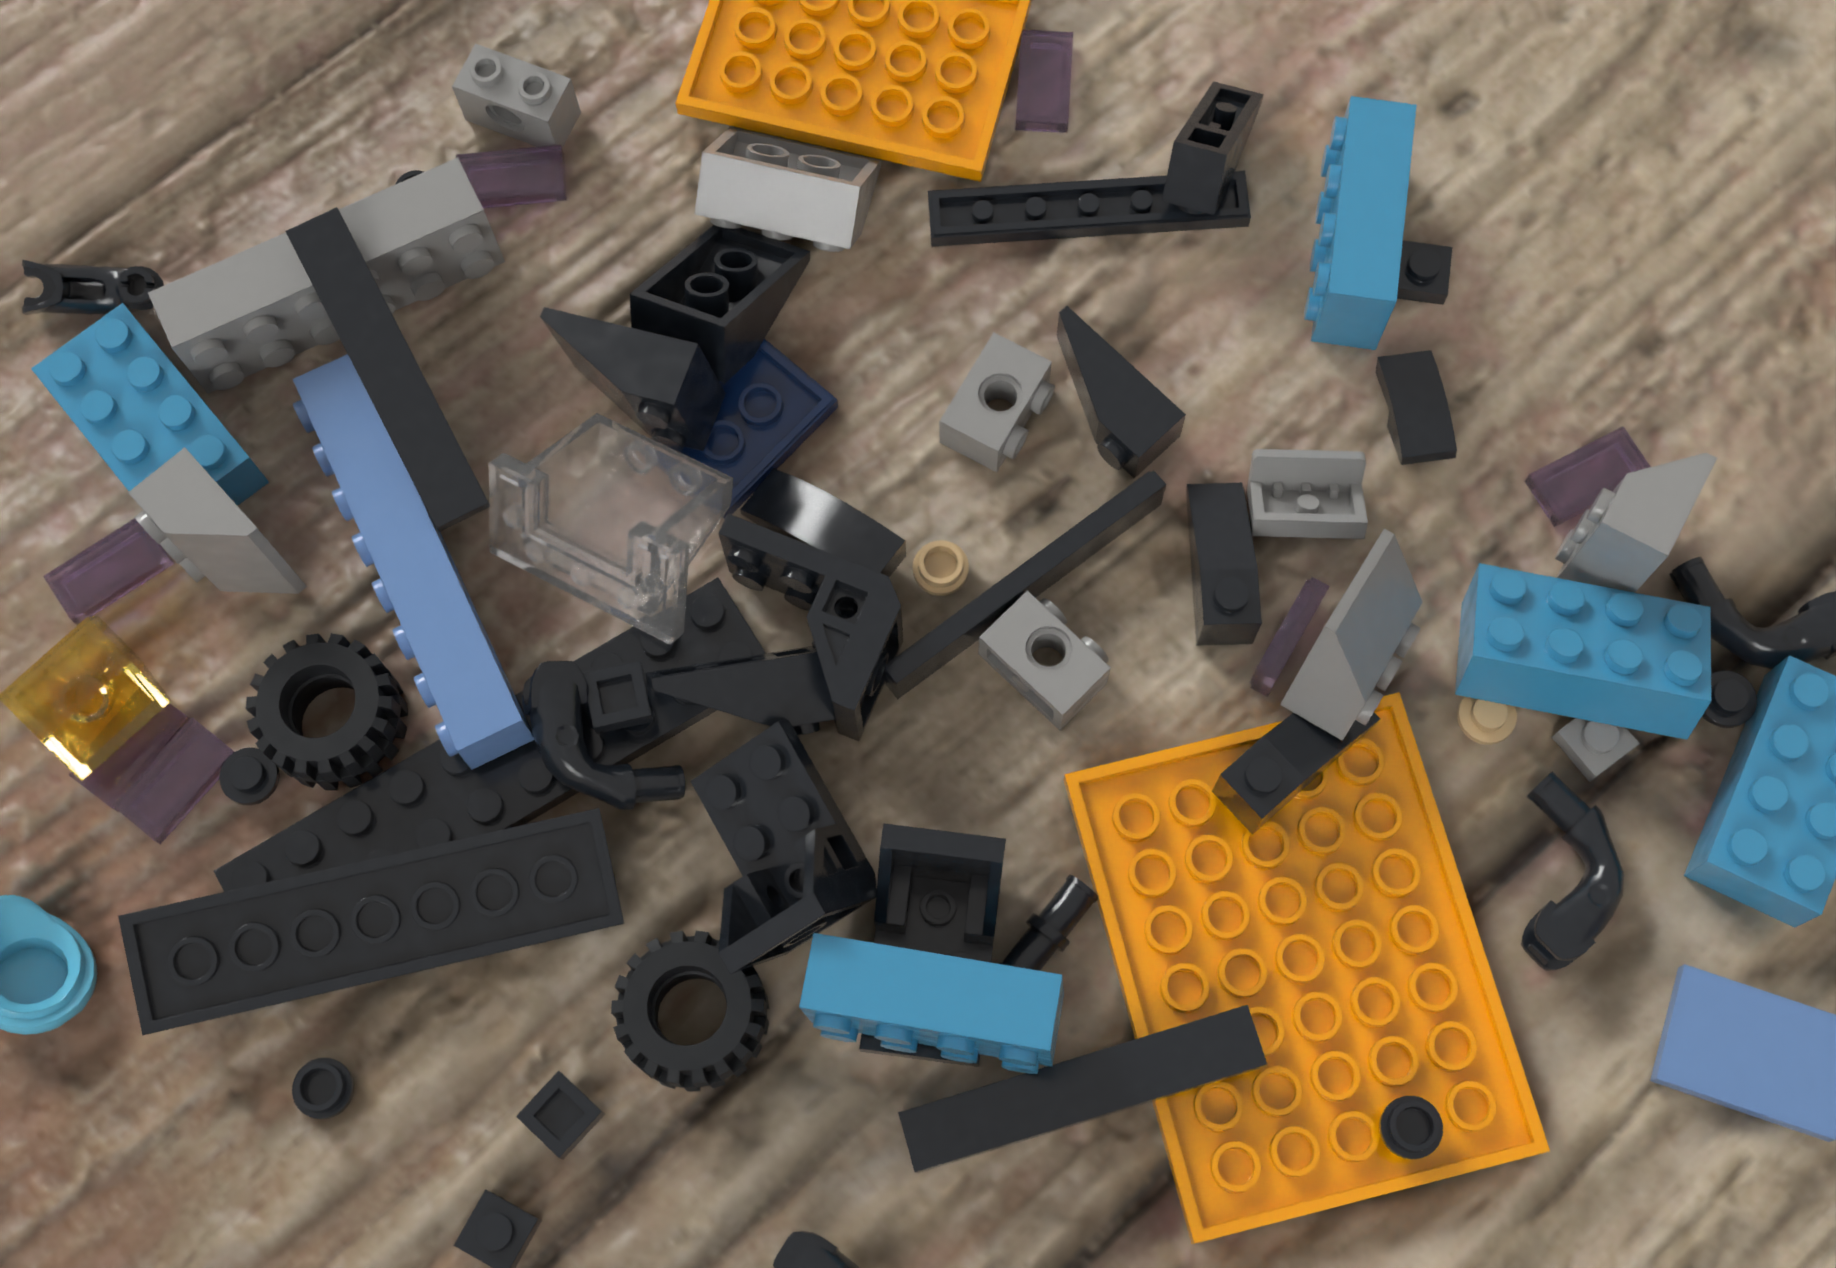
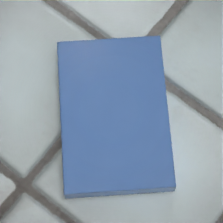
M1684 964L1678 967L1650 1081L1827 1142L1836 1141V1015Z

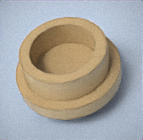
M943 540L930 542L924 545L915 555L913 561L914 579L922 590L931 595L946 596L953 594L965 584L968 577L969 563L967 556L959 546L952 542Z
M1464 697L1458 707L1457 719L1461 730L1469 739L1480 744L1492 745L1505 740L1512 733L1517 722V712L1515 706Z

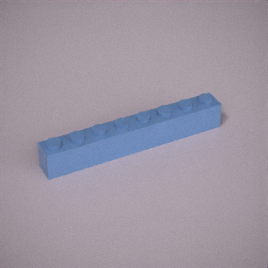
M348 354L294 378L293 382L301 397V400L293 403L294 409L306 432L310 433L315 430L320 440L319 444L312 447L315 457L327 477L335 474L340 488L332 491L333 498L346 521L354 519L360 533L351 536L352 541L365 566L368 567L374 564L380 579L372 582V586L386 613L393 610L396 612L401 625L392 629L393 634L405 658L409 660L416 657L422 673L413 678L427 707L430 708L434 705L438 707L443 722L435 725V729L447 754L452 757L459 753L471 770L533 741L534 737L442 534L433 523Z

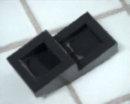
M1432 350L1377 357L1375 373L1389 409L1387 428L1400 464L1407 465L1456 458L1457 446L1452 419Z

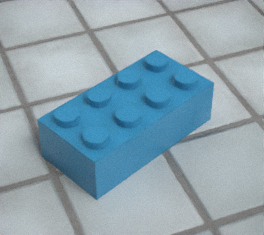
M1351 96L1344 117L1335 116L1330 144L1325 146L1321 165V177H1326L1324 192L1321 191L1319 194L1315 224H1321L1319 239L1314 240L1310 260V272H1315L1313 288L1309 287L1304 311V320L1313 321L1312 342L1376 350L1397 302L1416 104Z
M123 303L31 368L128 491L132 490L184 447L237 506L269 483L251 458Z
M1479 563L1461 605L1455 695L1687 740L1711 703V607Z
M1789 655L1764 675L1756 695V710L1752 717L1745 722L1684 876L1795 928L1822 915L1836 879V676Z
M814 933L799 1008L813 1023V1027L821 1030L820 1036L844 1042H856L858 1033L874 1036V1038L881 1040V1047L895 1051L916 1053L917 1045L924 1044L935 1046L941 1050L940 1056L945 1059L964 1063H977L978 1054L999 1057V1060L1002 1061L1001 1067L1004 1069L1038 1074L1039 1065L1053 1067L1064 999L1063 975Z

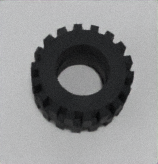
M317 633L306 635V645L299 646L295 640L284 644L283 648L286 654L279 659L271 654L263 662L269 668L264 676L256 673L250 685L258 693L257 696L247 697L246 710L254 716V718L247 721L249 732L258 739L255 744L274 764L291 778L294 777L305 786L314 788L317 783L324 790H338L339 781H343L349 788L362 784L360 775L368 772L373 778L383 771L378 763L384 756L393 761L399 752V749L393 744L394 739H405L407 726L400 717L408 716L407 703L400 696L404 692L399 682L375 653L372 654L364 644L357 640L350 644L344 635L331 633L327 643ZM334 688L354 689L355 706L344 726L325 737L308 738L303 736L302 721L304 713L309 704L318 695Z
M696 930L695 936H686L683 931L670 933L671 940L661 943L658 938H655L647 943L646 946L649 951L641 958L635 953L627 962V965L631 968L627 976L619 975L615 984V988L619 992L618 1000H612L611 1014L616 1018L617 1026L613 1028L617 1040L622 1043L625 1049V1054L651 1079L653 1078L662 1085L675 1089V1087L684 1088L687 1092L701 1091V1087L711 1086L715 1089L725 1085L724 1080L735 1074L736 1077H739L747 1070L745 1066L747 1061L751 1057L756 1059L762 1049L760 1041L763 1034L767 1035L769 1020L767 1019V1009H770L768 996L754 967L733 974L729 973L718 953L719 940L713 939L709 932ZM705 979L712 981L722 990L727 1002L725 1018L719 1029L710 1038L695 1045L683 1046L669 1041L662 1034L658 1026V1012L665 995L674 986L686 980Z

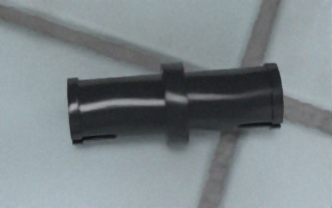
M1070 874L1066 878V882L1039 916L1033 913L1026 921V924L1029 926L1028 930L1003 962L999 964L1041 971L1056 950L1063 952L1069 945L1070 941L1067 939V936L1091 905L1097 902L1098 895L1085 883Z

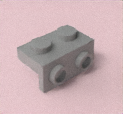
M1254 450L1247 485L1252 536L1365 539L1368 524L1362 489L1366 466L1365 454L1358 451Z

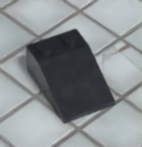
M713 225L630 293L631 328L697 343L718 380L726 383L755 356L808 265L810 251L743 228L729 229Z
M543 308L540 318L574 367L651 436L654 443L676 452L683 451L684 447L704 451L726 393L697 343L555 309Z

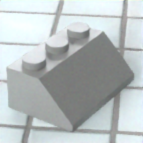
M730 126L702 152L695 215L709 217L713 225L722 228L735 229L744 225L762 229V235L771 239L790 240L793 237L811 240L814 247L824 251L839 252L843 251L844 248L851 249L862 234L882 160Z
M185 447L128 492L143 509L134 518L176 563L183 567L196 583L206 576L220 591L299 594L307 587L259 529Z
M1708 453L1691 456L1627 473L1613 492L1603 487L1590 510H1585L1575 529L1569 531L1561 544L1555 559L1563 563L1556 578L1635 593L1669 556L1717 457Z
M1386 529L1382 531L1321 631L1280 704L1342 741L1355 720L1366 726L1383 697L1381 693L1374 690V687L1376 686L1383 691L1387 689L1402 663V660L1396 658L1393 654L1396 653L1404 658L1421 629L1411 622L1422 604V599L1395 534Z

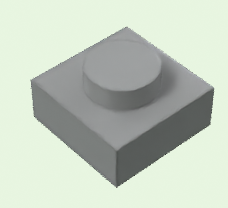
M1578 718L1573 719L1552 736V739L1589 782L1640 744L1627 728Z

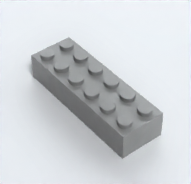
M455 158L339 209L392 314L395 310L418 300L426 301L440 295L445 288L465 279L480 278L488 274L495 266L505 262L484 209L459 158ZM286 233L148 292L171 348L208 394L215 390L233 388L251 374L267 367L282 366L290 362L296 354L317 345L334 343L340 339Z

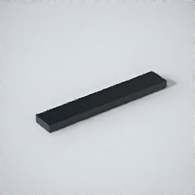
M1245 170L1235 171L1228 191L1214 215L1209 213H1186L1180 210L1177 205L1162 201L1167 175L928 191L931 247L1249 227L1251 214Z
M337 207L285 231L437 530L441 532L491 507Z
M1154 470L1152 472L1148 471L888 662L884 668L886 686L897 699L901 698L978 641L979 637L1026 591H1029L1036 598L1162 504L1166 483Z
M1245 1005L1054 1064L1053 1067L1047 1066L1038 1069V1074L1024 1073L901 1111L898 1114L914 1172L921 1173L1267 1067L1268 1065L1249 1007Z

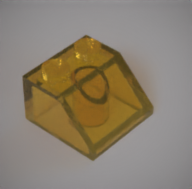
M99 616L86 617L0 693V701L81 781L85 780L172 701L139 656Z

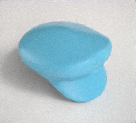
M16 895L0 896V1029L9 1033L30 1035L59 1028L81 1012L94 993L97 981V965L94 953L88 943L75 929L60 918L47 913L30 899Z

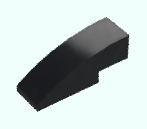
M775 468L772 469L740 509L742 515L759 526L889 577L906 557V540L846 502L812 484Z

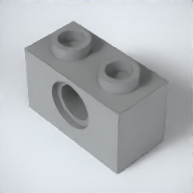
M476 43L452 85L465 120L558 155L581 114L571 78Z
M993 332L939 421L940 443L998 472L1006 456L1013 460L1017 457L1029 432L1024 426L1033 412L1039 415L1043 413L1053 395L1055 385L1050 383L1052 362ZM994 399H1004L1009 401L1013 407L1006 411H995L988 407L987 404Z
M1026 591L979 637L978 654L1055 727L1061 730L1107 684L1111 667L1107 664L1108 657L1095 641L1086 636L1079 639L1065 626L1067 623L1066 617L1056 605L1045 598L1039 602L1029 591ZM1049 647L1057 650L1063 660L1055 666L1047 667L1037 663L1032 654L1040 648Z

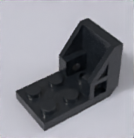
M728 513L718 534L729 572L733 573V579L741 585L756 591H763L766 586L785 594L784 598L790 604L809 611L807 622L813 638L812 646L815 645L833 703L834 721L837 731L841 735L860 741L885 684V665L898 655L903 643L901 604L889 576Z
M789 720L776 722L690 781L743 876L724 888L718 953L730 974L788 954L812 939L814 933L819 934L876 898L875 872Z
M883 823L874 917L876 929L874 943L991 963L1006 839ZM861 1034L860 1052L979 1067L980 1054H978L977 1063L958 1062L942 1058L940 1056L941 1050L935 1046L918 1044L916 1053L901 1052L881 1047V1040L874 1038L872 1035Z

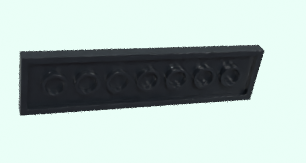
M600 808L118 916L142 1036L624 924Z

